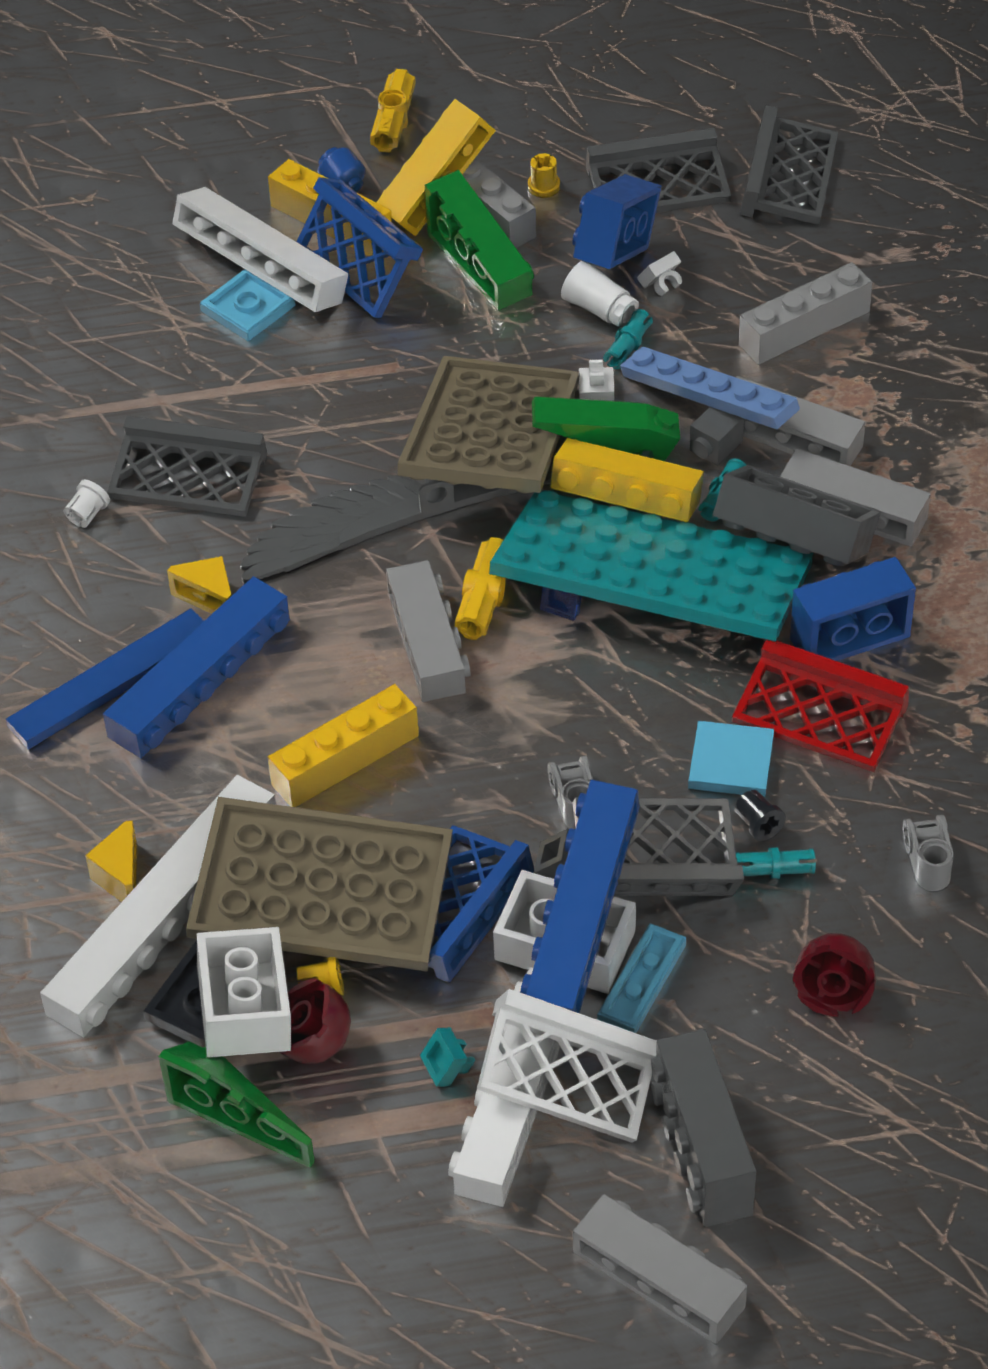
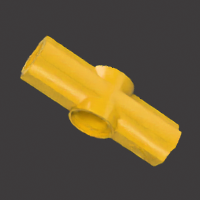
M395 69L393 73L388 74L384 91L378 96L379 108L370 135V143L379 152L390 153L392 149L397 148L402 130L408 125L407 113L416 80L415 76L408 73L407 69Z
M490 537L489 540L482 542L473 570L468 569L465 574L462 587V602L455 619V627L458 628V631L466 639L477 640L481 636H486L494 609L502 604L506 578L489 574L490 561L504 541L501 538Z

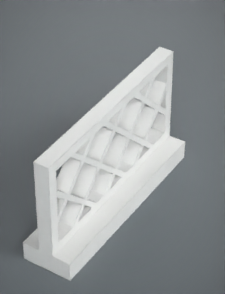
M511 989L503 993L496 1000L492 1013L495 1019L477 1090L631 1143L636 1141L652 1076L651 1058L656 1057L657 1040ZM505 1023L518 1027L527 1043L510 1050L502 1036ZM533 1033H536L540 1036L535 1038ZM546 1038L558 1041L565 1057L549 1064L538 1043ZM571 1046L576 1047V1048H579V1049L576 1050V1051H573V1049H572ZM530 1047L542 1069L525 1077L514 1055ZM498 1049H500L502 1056L496 1058ZM586 1051L596 1054L604 1070L589 1078L577 1058L578 1055ZM506 1060L517 1082L508 1087L490 1081L494 1066ZM610 1060L616 1061L617 1063L612 1065ZM569 1061L580 1083L564 1091L553 1068ZM623 1065L641 1070L638 1085L628 1091L615 1070ZM545 1074L556 1095L548 1100L538 1098L528 1082ZM607 1074L619 1096L603 1104L591 1082ZM520 1086L523 1092L515 1089ZM582 1087L595 1109L586 1114L576 1111L567 1096ZM635 1093V1098L633 1102L630 1095ZM559 1100L562 1106L553 1102ZM622 1100L630 1114L628 1128L614 1124L606 1108ZM598 1113L601 1119L593 1117V1115Z

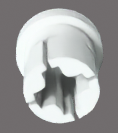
M82 480L76 487L77 493L63 510L69 521L82 528H86L99 510L105 509L110 503V497L107 492L90 480Z

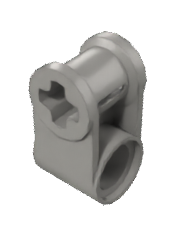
M580 756L579 761L560 765L550 762L547 766L551 790L557 799L563 822L567 827L575 829L572 802L575 797H579L580 793H587L590 779L593 780L587 756Z
M937 815L935 820L913 822L910 818L904 819L902 827L903 840L906 852L911 860L917 884L928 891L943 890L951 881L953 849L945 816Z

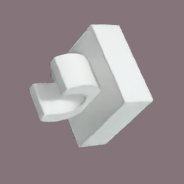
M673 251L648 265L637 279L644 289L654 284L656 293L662 297L669 291L664 280H668L674 289L682 283L680 274L674 271L681 263V260Z
M589 360V368H579V399L614 401L613 367H603V360Z

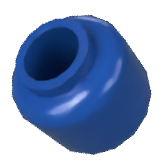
M333 147L320 157L318 161V174L328 179L342 180L356 193L363 187L366 168L351 150L345 147Z

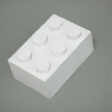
M521 870L493 931L494 960L527 970L529 967L534 968L535 961H532L533 945L537 937L543 938L546 928V925L543 924L544 909L548 900L554 901L557 888H554V879ZM618 897L613 898L587 988L607 994L610 993L636 931L635 902Z
M279 927L197 933V968L207 1057L291 1051V1014Z

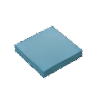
M246 269L200 302L202 313L248 342L296 306L293 298Z
M698 721L688 789L739 795L749 790H758L765 797L774 729Z

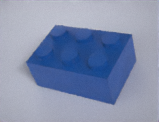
M625 174L586 192L579 206V213L582 214L580 226L575 230L572 244L575 246L573 258L611 269L647 250L662 185Z
M896 557L876 561L868 566L849 572H842L822 581L805 584L793 590L790 640L794 647L839 661L909 638L911 636L916 587Z

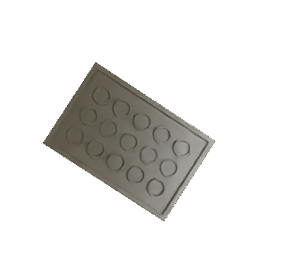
M443 356L398 461V476L410 477L414 480L445 481L453 485L461 483L478 485L486 489L503 488L516 490L520 493H540L560 435L532 427V400L534 397L574 398L579 384V371Z
M218 797L186 926L187 937L197 939V933L279 927L282 951L428 971L453 829Z

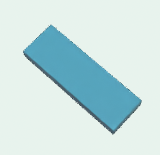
M649 923L600 1008L597 1020L637 1033L686 946V937Z

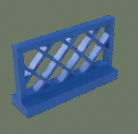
M318 177L313 189L319 195L297 239V243L312 251L307 245L312 235L317 233L319 249L312 252L330 262L329 252L337 250L338 268L348 273L345 293L374 318H381L409 261H418L423 248L342 180ZM327 204H329L333 220L325 223L323 212ZM350 222L353 238L345 240L343 223ZM334 227L336 243L328 246L326 229ZM370 239L372 241L373 255L365 258L363 241ZM354 244L356 261L348 263L346 247ZM390 256L396 262L391 273L386 275L383 258ZM374 262L376 279L368 281L366 264ZM357 267L359 284L353 286L350 282L349 270ZM378 285L379 297L376 303L373 304L369 287Z
M451 826L450 829H453L451 847L456 841H460L470 845L472 850L451 855L448 859L447 868L450 877L445 878L443 891L454 888L456 897L441 901L439 913L457 908L460 909V912L451 921L439 924L437 919L434 937L437 936L438 941L431 949L429 967L434 969L436 978L448 983L452 981L501 916L521 870L534 873V865L528 844L515 840L511 846L457 826ZM492 855L502 857L497 864L481 868L479 859ZM475 860L477 870L454 875L453 866ZM481 880L482 884L475 892L460 896L458 886Z

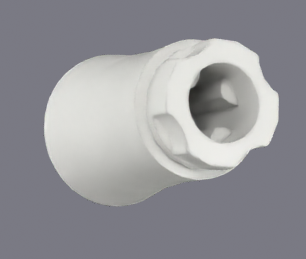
M580 261L573 267L561 289L563 300L580 306L605 322L612 323L621 328L627 324L633 312L639 307V301L631 297L627 290L602 273L594 264Z

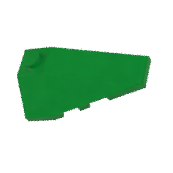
M534 397L532 400V427L567 438L628 453H642L643 450H652L654 459L661 461L667 459L680 440L678 413L646 403L554 397Z
M186 1042L162 1050L158 1058L169 1103L309 1168L312 1167L315 1162L312 1139L225 1057H207L206 1046L203 1048L192 1042Z

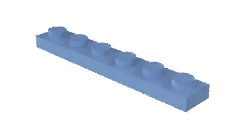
M643 346L620 365L623 377L776 430L800 410L796 397Z

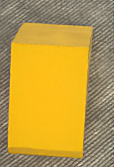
M222 556L173 565L167 570L171 595L212 614L232 596Z
M133 821L123 822L85 855L90 879L120 902L137 886V840Z

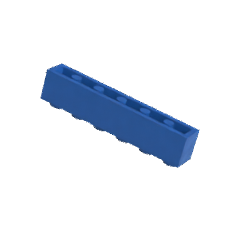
M253 576L103 713L107 737L140 759L151 749L158 747L164 737L174 727L182 724L202 701H207L216 688L227 678L233 677L244 662L252 655L259 653L264 644L273 635L281 632L290 621L287 596Z
M590 779L587 793H580L576 805V816L579 817L576 829L570 828L567 833L565 852H568L565 865L559 864L554 878V888H557L554 901L548 900L543 914V924L546 925L543 938L537 937L535 939L532 950V961H535L532 974H525L520 993L580 1013L640 809L638 789Z

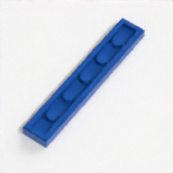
M190 608L6 718L7 727L29 750L130 689L204 620Z

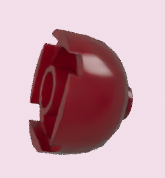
M827 933L811 940L801 950L792 977L793 985L795 983V987L798 990L797 996L800 1001L812 1011L829 1017H838V1011L847 1012L852 1010V1014L859 1012L870 1002L876 984L874 959L868 949L854 937L842 933Z
M315 978L302 981L288 991L291 1014V1051H282L280 1053L289 1059L303 1064L324 1062L341 1050L346 1043L351 1025L348 1005L333 987Z

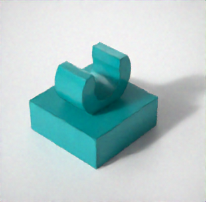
M451 1027L437 1028L420 1054L436 1087L450 1086L458 1073L465 1074L469 1072L476 1061L474 1057L466 1056L463 1050L467 1043L465 1040L457 1039Z

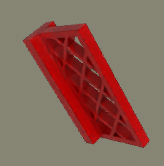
M766 639L761 649L762 656L732 715V722L742 726L774 729L775 738L875 772L899 718L904 716L909 705V686L777 640L775 642ZM767 670L781 675L784 683L765 690L761 679ZM810 685L816 687L819 696L800 702L794 689ZM789 691L795 705L775 711L769 698ZM844 697L850 699L855 708L836 715L830 701ZM763 700L770 713L759 718L745 714L749 705ZM824 704L830 717L811 724L805 710ZM877 709L890 713L887 722L871 727L866 713ZM799 713L805 725L791 731L783 728L780 719ZM859 716L866 730L846 736L840 723ZM834 725L841 738L825 743L818 740L815 732ZM881 734V736H880V738H879V740H878L877 737H876V735ZM870 738L875 748L871 757L868 758L854 753L851 744Z

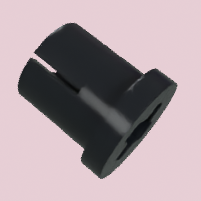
M758 790L745 792L738 798L735 804V812L749 826L750 834L757 841L771 839L785 824V813L777 805H771Z

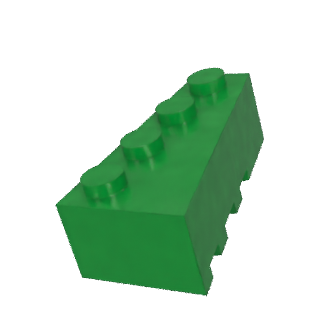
M457 170L425 184L428 236L499 311L533 295L532 280L534 279V272L531 265L524 260L462 173Z

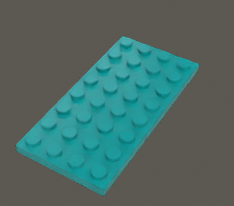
M544 490L540 493L534 492L491 559L489 574L776 642L792 608L793 590L802 587L812 566L814 553L804 554L792 550L790 546L785 547L768 543L760 538L750 539L733 535L725 530L706 529L690 522H676L663 519L655 514H641L628 511L620 506L610 507L593 503L585 498L576 499L558 495L554 491Z

